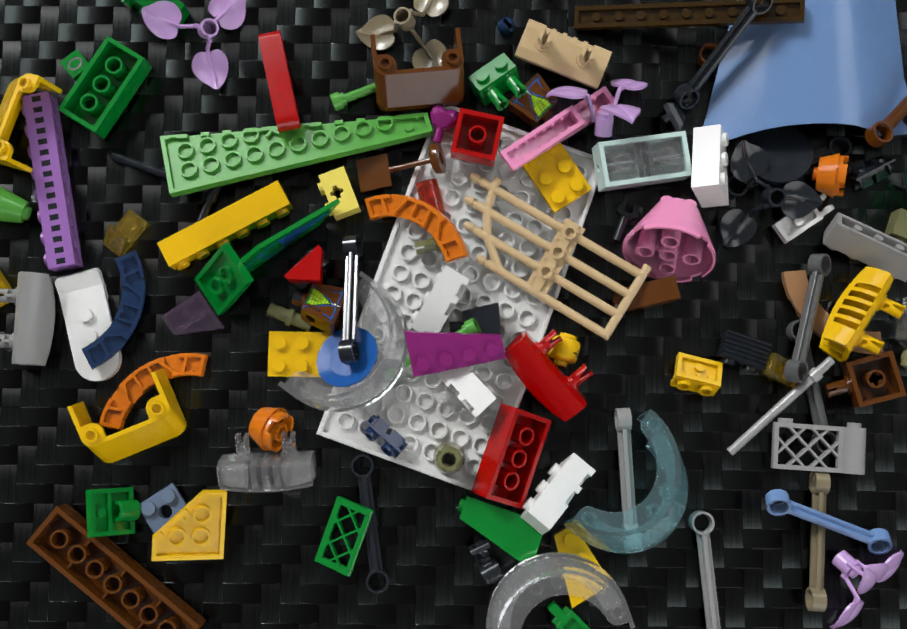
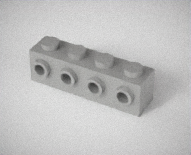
M840 212L836 214L824 231V245L831 250H837L846 254L850 259L859 260L869 267L891 273L894 279L907 281L906 243Z

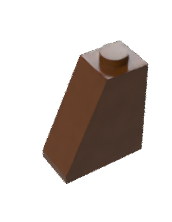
M673 275L643 283L626 312L668 304L681 298L676 276ZM616 292L612 296V304L617 309L623 296Z

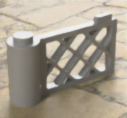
M778 418V422H773L771 468L865 475L866 428H861L862 423L847 422V427L796 424L793 423L791 418ZM779 427H787L793 434L785 443L779 437ZM806 429H810L816 436L808 444L799 436ZM829 430L837 431L836 441L830 446L823 436ZM797 438L804 448L795 455L788 445ZM818 440L827 448L819 457L810 448ZM785 449L792 459L786 464H778V454ZM806 451L815 458L809 466H805L798 459ZM830 452L836 458L835 468L827 467L822 461Z

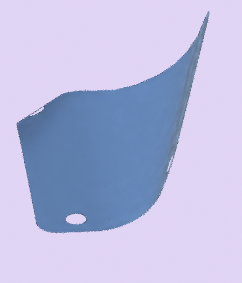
M805 0L804 23L748 25L719 63L703 127L721 124L724 133L727 132L729 140L749 133L788 125L838 123L856 125L867 129L876 122L883 121L907 96L896 1ZM902 120L893 129V135L907 134V125Z

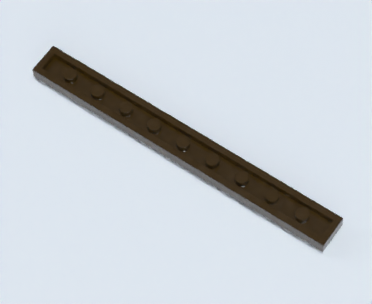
M745 0L575 6L574 30L730 26L736 22L747 6ZM757 0L755 6L759 5L762 0ZM773 0L771 8L764 14L756 15L749 25L804 23L805 0Z

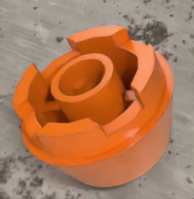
M838 153L820 158L819 166L814 167L812 180H816V191L832 198L833 196L843 197L844 190H839V188H844L848 164H843V162L848 163L849 156H842Z
M263 407L254 414L250 422L249 436L262 450L277 452L286 444L283 440L288 431L292 432L294 419L284 408Z

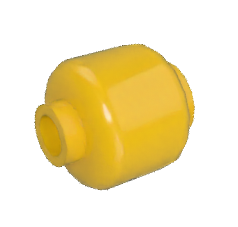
M561 332L559 335L554 336L552 340L561 336L563 341L551 349L548 354L557 366L566 368L567 364L576 363L581 345L577 341L576 336Z

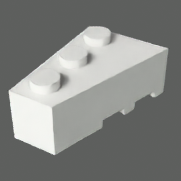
M446 265L442 273L439 272L433 282L435 285L431 292L428 291L422 299L421 303H423L420 311L416 310L409 321L412 323L411 329L415 332L434 331L441 333L468 289L470 279Z
M472 366L435 373L475 418L497 399L494 396L496 392L487 382L483 384L478 379L480 374Z
M575 453L559 465L555 463L548 471L550 477L547 481L542 480L535 489L538 493L534 499L530 497L522 508L525 511L520 517L543 535L553 527L567 509L568 503L575 493L578 494L582 488L580 486L588 477H592L596 470Z

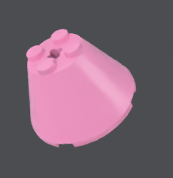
M670 196L661 197L660 201L627 234L622 246V253L627 262L633 263L639 269L644 264L652 267L648 277L653 279L675 275L677 282L692 281V277L699 275L704 277L710 273L716 261V252L697 208V203L691 199L684 200Z

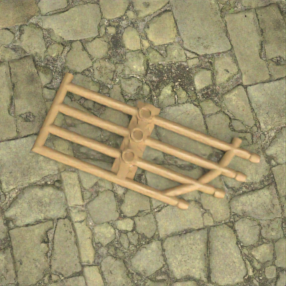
M472 173L469 179L488 190L485 204L478 200L476 201L475 198L468 195L465 196L463 201L482 213L483 229L478 226L476 227L475 224L468 221L464 223L463 227L484 240L491 259L487 260L486 257L478 254L475 260L480 265H484L485 268L608 341L652 267L644 264L641 269L637 268L584 237L583 233L586 229L566 218L563 223H560L500 188L502 180L495 176L493 181L490 182L485 178H481L480 175ZM496 196L558 231L552 242L549 243L493 210L492 207ZM491 219L545 250L541 260L537 262L493 236ZM577 243L636 277L630 288L627 289L571 256ZM497 249L534 270L527 282L503 268ZM564 264H569L623 296L617 309L560 276L559 273ZM552 284H558L610 315L611 319L606 327H601L549 296L547 292Z

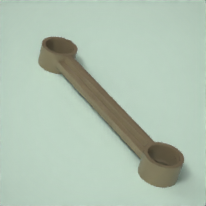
M811 471L809 475L812 509L825 514L826 496L831 487L829 472ZM812 522L809 587L805 592V604L808 611L824 612L827 607V594L824 589L825 527Z

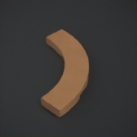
M806 270L782 272L781 276L786 296L796 310L797 316L801 319L808 287ZM818 303L813 333L821 338L829 314ZM865 332V334L882 341L881 332ZM860 346L854 347L852 350L853 353L874 354Z

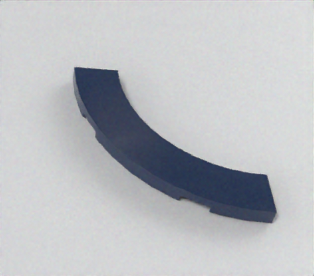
M136 250L115 259L121 276L122 295L113 322L97 340L82 348L92 370L106 363L124 347L140 321L145 302V278Z

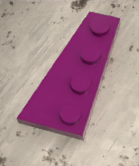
M404 330L413 377L506 358L501 334L414 332Z

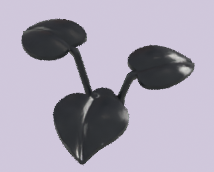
M745 140L741 141L733 151L731 171L740 182H747L753 178L756 183L765 188L761 197L763 205L748 211L746 214L740 209H731L722 216L719 229L722 243L725 247H736L750 240L756 232L757 223L749 216L762 209H767L768 206H781L782 212L787 217L799 219L823 204L818 193L804 182L792 181L786 183L783 189L771 188L769 184L758 179L757 176L762 175L768 167V157L759 146Z

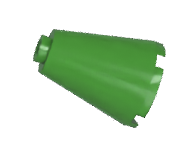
M0 186V221L23 223L25 220H29L32 213L29 202Z

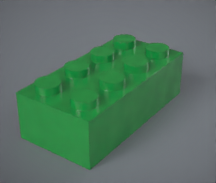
M107 35L58 110L71 120L105 139L152 69V66L144 57Z

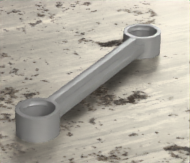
M615 408L614 419L618 439L623 517L622 540L624 547H638L640 536L636 520L631 443L632 416L630 408Z
M697 510L690 515L688 522L690 528L696 532L706 629H721L710 532L714 529L715 521L708 512ZM701 514L707 516L709 520L708 527L703 531L697 530L694 526L695 518Z

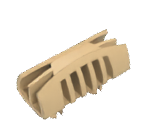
M529 19L514 57L597 90L612 52L596 45H589L586 41H579L576 37H569L564 32L563 34L559 33L554 28L553 30L549 29L547 25Z

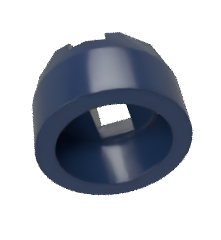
M510 17L500 19L497 27L499 34L506 37L513 34L515 30L513 19ZM503 22H506L511 27V29H509Z

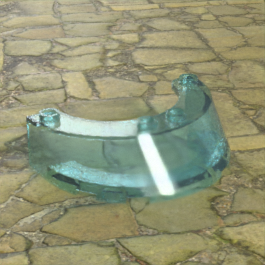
M651 409L642 413L637 418L641 422L642 433L649 441L645 447L655 456L657 464L656 479L649 495L636 507L623 512H607L586 506L581 508L573 519L566 520L563 524L582 540L598 549L624 554L650 549L661 543L674 531L684 514L688 499L686 468L671 431L664 421Z

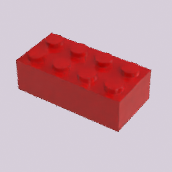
M501 403L471 492L486 499L522 509L552 421Z

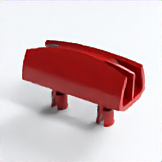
M553 329L540 342H535L526 331H523L505 348V356L521 382L536 399L554 415L566 422L585 408L587 401L578 390V386L592 376L593 373L591 370H588L582 374L587 369L586 364L583 363L574 373L566 376L550 359L548 352L563 341L561 336L552 340L557 334L556 330Z

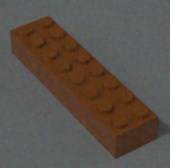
M69 504L56 506L26 542L27 545L127 629H200L207 621L107 536L87 538V520Z

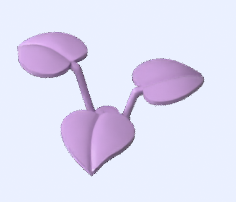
M211 0L208 5V11L215 19L206 18L199 24H179L182 19L181 11L170 1H157L143 7L141 13L146 26L155 36L161 39L175 38L178 28L197 29L199 36L207 40L206 52H199L193 57L192 71L201 82L213 89H219L227 77L228 60L223 51L219 49L210 52L212 37L219 31L217 22L226 30H234L242 25L246 13V0Z
M632 79L612 80L611 86L618 87L613 105L601 106L602 111L598 112L597 116H595L591 97L587 94L586 89L575 86H561L548 92L546 98L557 96L568 99H586L591 114V122H595L594 135L598 137H611L614 115L633 124L641 112L639 107L625 104L617 105L621 91L624 89L641 90L646 88L648 83Z
M842 550L834 557L832 564L842 572L840 576L847 583L854 596V600L845 608L838 621L830 626L831 629L848 624L859 614L864 602L860 600L858 594L866 593L876 582H883L891 577L899 567L904 556L902 550L889 557L885 563L864 565L858 559L855 560L845 550ZM859 574L862 576V580L856 592L848 577L850 576L853 579Z

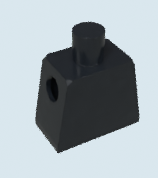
M499 303L462 311L463 321L449 322L450 332L462 329L461 326L464 325L465 321L474 318L479 324L482 333L501 334Z

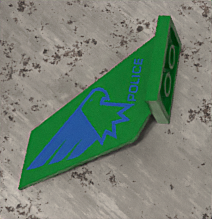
M339 199L334 200L261 242L241 259L229 242L221 245L194 279L217 315L225 313L254 281L250 275L251 271L318 227L340 203Z

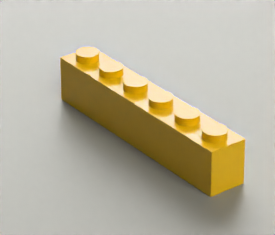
M277 180L163 239L157 244L168 266L174 270H182L190 266L191 261L208 257L211 251L216 248L219 249L221 245L230 243V241L236 238L242 239L250 234L249 231L255 228L261 229L270 224L269 221L276 217L283 218L290 213L289 210L293 209Z

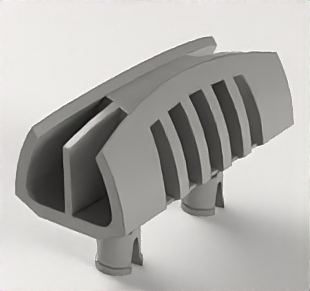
M21 271L18 272V282L15 289L0 288V294L5 295L0 296V302L15 303L16 305L14 332L12 334H0V348H11L13 350L12 364L45 366L51 349L55 324V297L52 278L49 277V274Z

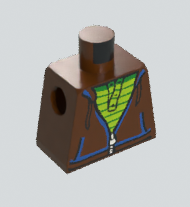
M538 73L525 84L527 93L524 96L521 94V98L513 96L507 106L511 113L533 128L538 127L543 121L547 122L556 116L553 111L559 102L556 96L546 98L547 93L551 90Z
M314 283L311 285L308 294L295 291L292 304L302 307L301 319L304 322L334 335L344 312L345 288Z

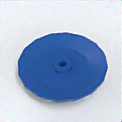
M357 327L356 336L360 350L358 362L342 363L340 361L338 344L343 339V329L336 331L321 346L316 365L320 377L327 384L335 387H350L361 382L372 371L377 361L378 346L376 339L370 332L360 327Z

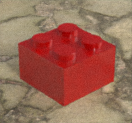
M460 108L450 151L451 158L494 167L504 117Z

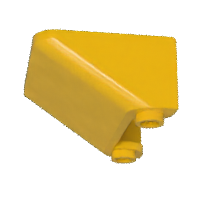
M30 73L13 80L8 85L0 106V164L29 173L32 172V168L11 159L13 146L8 142L23 104L22 96L33 93L36 89L62 94L63 91L44 78Z

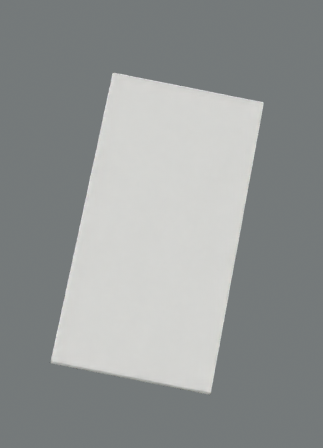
M455 106L443 107L446 111L453 110L459 115L460 108ZM433 124L431 125L433 136L426 138L418 160L429 158V147L435 143L432 141L436 130ZM503 124L494 167L451 158L450 151L456 125L444 132L440 144L445 156L446 172L436 174L431 163L416 166L405 195L427 202L442 212L460 233L469 256L451 263H446L442 252L437 253L435 251L417 256L416 249L424 248V246L416 248L414 241L431 239L433 236L418 224L408 219L397 217L357 323V327L368 330L376 339L378 346L377 361L372 371L361 382L350 387L334 386L316 433L468 490H472L500 404L519 408L526 388L510 366L507 358L471 365L480 374L478 379L483 384L487 382L496 392L494 396L497 398L476 418L435 373L413 377L410 365L389 377H384L382 370L409 356L404 330L414 331L411 329L412 323L409 321L416 310L420 311L422 308V299L428 291L431 292L435 285L433 282L439 272L442 273L446 265L470 279V284L441 333L450 332L449 322L463 321L462 311L499 303L500 329L504 352L505 348L523 331H526L535 342H540L543 339L553 308L485 268L484 265H480L475 260L478 254L486 257L487 260L491 259L484 240L474 235L473 232L467 231L463 225L468 221L475 224L476 227L478 226L483 229V217L481 212L474 209L473 206L467 205L463 200L468 195L475 198L476 201L478 200L485 204L488 190L479 186L478 183L472 182L469 177L472 173H476L481 178L492 182L496 176L502 180L500 188L560 223H563L567 218L583 227L597 187L593 155L563 145L592 189L553 214L524 169L520 167L512 172L499 155L502 150L529 133ZM496 196L492 207L493 210L549 243L552 242L558 231ZM491 219L493 236L535 261L539 262L545 250ZM497 249L503 268L527 282L534 270ZM564 264L559 273L560 276L565 278L569 264ZM553 283L547 294L557 300L561 286ZM373 414L376 417L379 415L390 425V428L385 433L389 435L395 430L406 439L405 442L408 445L396 459L392 456H387L377 442L369 440L364 435L362 427ZM444 442H454L464 451V465L456 473L445 474L439 471L434 464V451ZM450 454L444 457L447 463H451L454 459Z

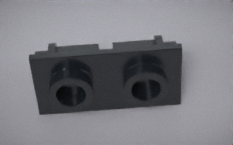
M884 155L876 156L871 159L870 163L853 168L852 172L846 175V179L853 181L851 183L853 191H862L874 184L871 176L878 182L892 175L895 168L891 163L896 160Z

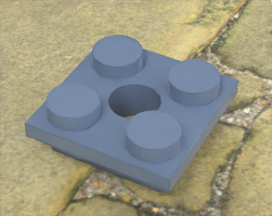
M171 483L140 503L141 513L154 534L187 505L174 483ZM164 505H168L172 509V515L169 518L162 514Z

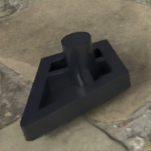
M666 103L663 105L666 114L662 118L666 123L671 121L676 132H679L683 129L686 116L677 103Z

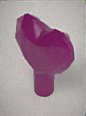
M437 105L430 112L431 122L436 129L432 141L441 144L444 132L452 129L457 124L458 114L456 111H446L443 107Z

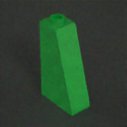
M466 495L465 499L461 498L457 512H460V519L522 564L532 568L542 535L520 517L522 513L470 495Z

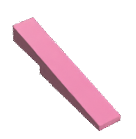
M605 86L590 95L595 116L598 115V112L602 111L601 106L613 105L614 97ZM584 99L575 106L571 105L502 150L499 155L511 171L514 172L592 124L587 100Z

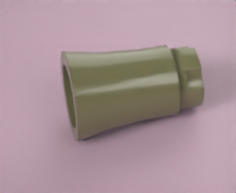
M444 442L435 449L433 461L439 471L445 474H453L463 467L465 454L458 444ZM447 454L454 458L451 463H447L444 459Z

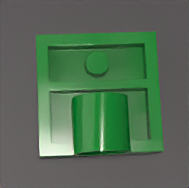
M133 487L86 490L87 538L135 534V520L140 517L141 507L139 501L134 500Z

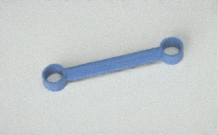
M782 489L771 490L765 495L767 511L772 515L782 516L788 513L866 543L868 550L873 554H885L893 547L889 532L885 529L875 528L866 530L791 501L789 494ZM783 501L782 503L774 504V502Z

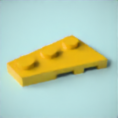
M573 523L553 535L570 604L574 608L611 584Z

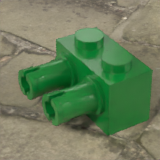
M502 53L467 77L473 94L484 107L492 102L498 111L503 110L501 104L504 108L509 105V100L503 95L508 90L516 98H521V94L524 96L527 93V87L521 83L516 65L505 53Z

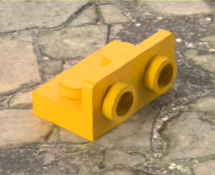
M679 352L676 356L674 376L670 381V386L677 387L680 390L697 392L703 396H714L721 387L723 363Z

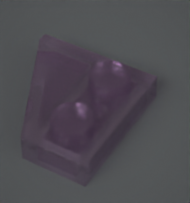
M200 291L161 316L175 336L224 328V325Z

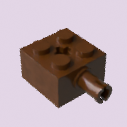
M893 350L841 362L843 379L823 385L824 390L834 388V390L825 392L828 398L848 392L853 407H864L906 396ZM871 375H875L876 379L870 382L869 378Z

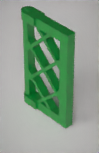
M337 496L314 561L351 577L374 510L344 497ZM342 506L347 507L350 514L339 518ZM357 513L365 515L361 527H359L355 517ZM351 517L356 530L346 534L341 521ZM337 523L342 536L332 540L331 536ZM357 532L358 537L352 549L347 536ZM343 538L348 551L338 556L333 542ZM328 545H330L334 555L332 559L324 556ZM350 554L348 565H342L339 558Z

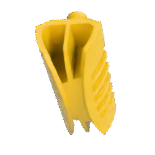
M866 266L852 280L837 300L826 322L819 345L822 351L839 362L846 361L853 348L857 346L875 355L879 354L885 342L865 334L866 331L864 330L876 311L882 310L900 319L907 307L887 298L886 294L894 280L891 273Z

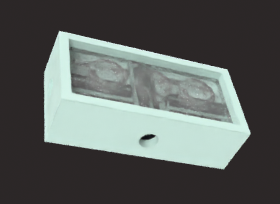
M686 131L598 142L592 148L599 192L681 181L692 176Z

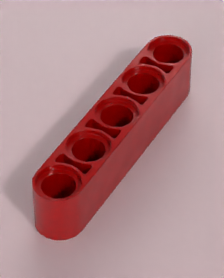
M280 30L259 34L258 39L278 131L281 133L299 129L301 124Z

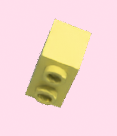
M344 166L318 175L321 181L317 183L322 196L326 195L329 203L337 199L335 191L339 190L341 198H338L340 203L329 216L334 215L336 221L361 212Z

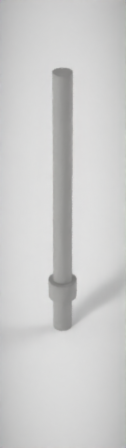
M828 356L816 368L813 367L809 370L807 380L796 385L727 448L728 452L734 456L814 382H819L823 378V374L835 364V361Z

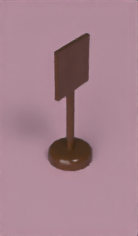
M439 143L430 145L429 158L389 167L387 153L356 160L361 193L392 186L390 172L431 163L436 174L445 173L446 161L441 145Z

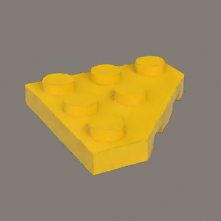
M202 490L153 534L151 561L223 559L227 490Z

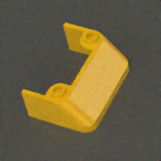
M164 368L151 373L160 395L151 398L146 404V412L149 419L107 436L101 425L92 423L83 401L67 407L81 441L100 460L105 463H114L175 438L185 431L187 423Z

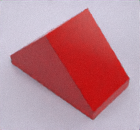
M319 245L316 246L284 275L290 283L322 284L324 251Z

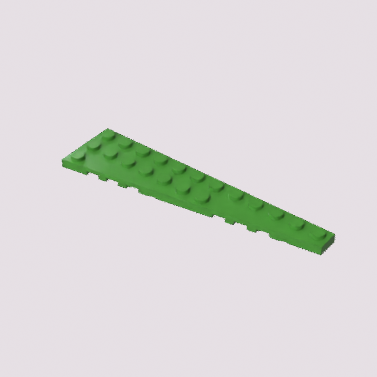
M428 112L380 116L373 120L357 118L356 121L351 122L335 120V123L322 124L321 122L301 123V128L279 133L277 126H267L262 128H245L243 131L238 132L222 130V133L210 134L209 132H201V135L188 136V134L160 136L169 194L173 198L433 136V130Z

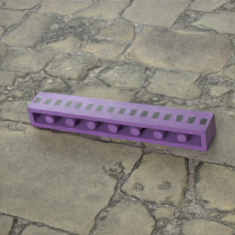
M49 91L22 96L23 104L21 105V110L26 118L24 130L27 138H29L28 155L33 165L31 176L36 185L34 196L39 205L37 217L42 225L40 237L43 245H45V265L48 269L55 272L82 268L83 262L60 112L58 110V99Z

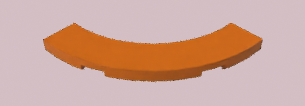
M383 194L365 199L370 220L400 217L425 228L440 247L446 263L469 256L466 245L452 222L429 203L414 197L397 194Z
M180 353L160 357L139 367L120 383L118 389L109 398L102 412L99 425L123 430L125 421L135 403L148 390L156 386L151 375L152 372L164 368L168 379L181 376L204 377L209 355Z

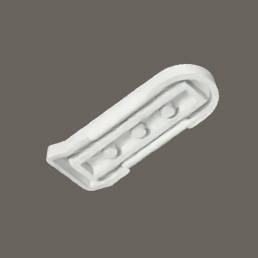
M92 268L59 277L55 281V286L61 302L75 368L87 380L106 381L112 378L120 369L122 363L121 350L106 363L94 370L91 369L82 351V348L97 340L113 322L106 284L99 268Z

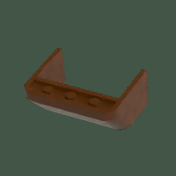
M455 28L454 49H448L442 54L441 66L397 70L396 61L392 56L387 54L377 55L375 34L370 35L376 102L381 110L389 112L433 108L437 105L449 107L462 103L465 89L464 57L460 28Z

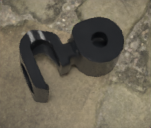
M488 538L468 546L471 555H478L481 565L478 567L487 585H491L504 578L496 558L492 559L490 556Z

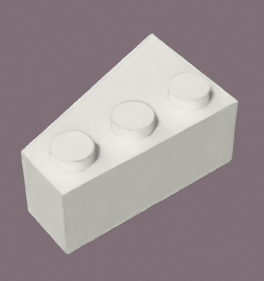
M721 124L693 129L691 188L702 208L729 205L728 154L726 152V146L729 145V137L727 132L724 133Z

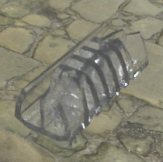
M292 430L289 440L287 432H281L283 451L250 452L249 433H245L243 442L241 434L237 433L234 435L236 454H223L218 461L217 477L220 490L233 492H278L313 486V479L316 477V451L296 450V432Z

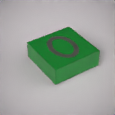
M76 49L60 63L69 75L77 81L89 62Z

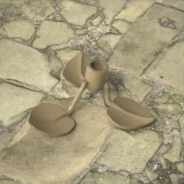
M414 0L416 11L400 7L394 12V21L387 15H377L357 30L356 34L369 48H371L370 35L375 34L376 50L383 51L389 49L395 43L394 33L398 32L399 26L403 31H410L422 47L413 54L412 63L414 68L441 66V56L446 51V48L436 39L429 41L425 46L414 30L416 24L414 16L424 17L427 14L432 18L439 17L448 9L449 0Z

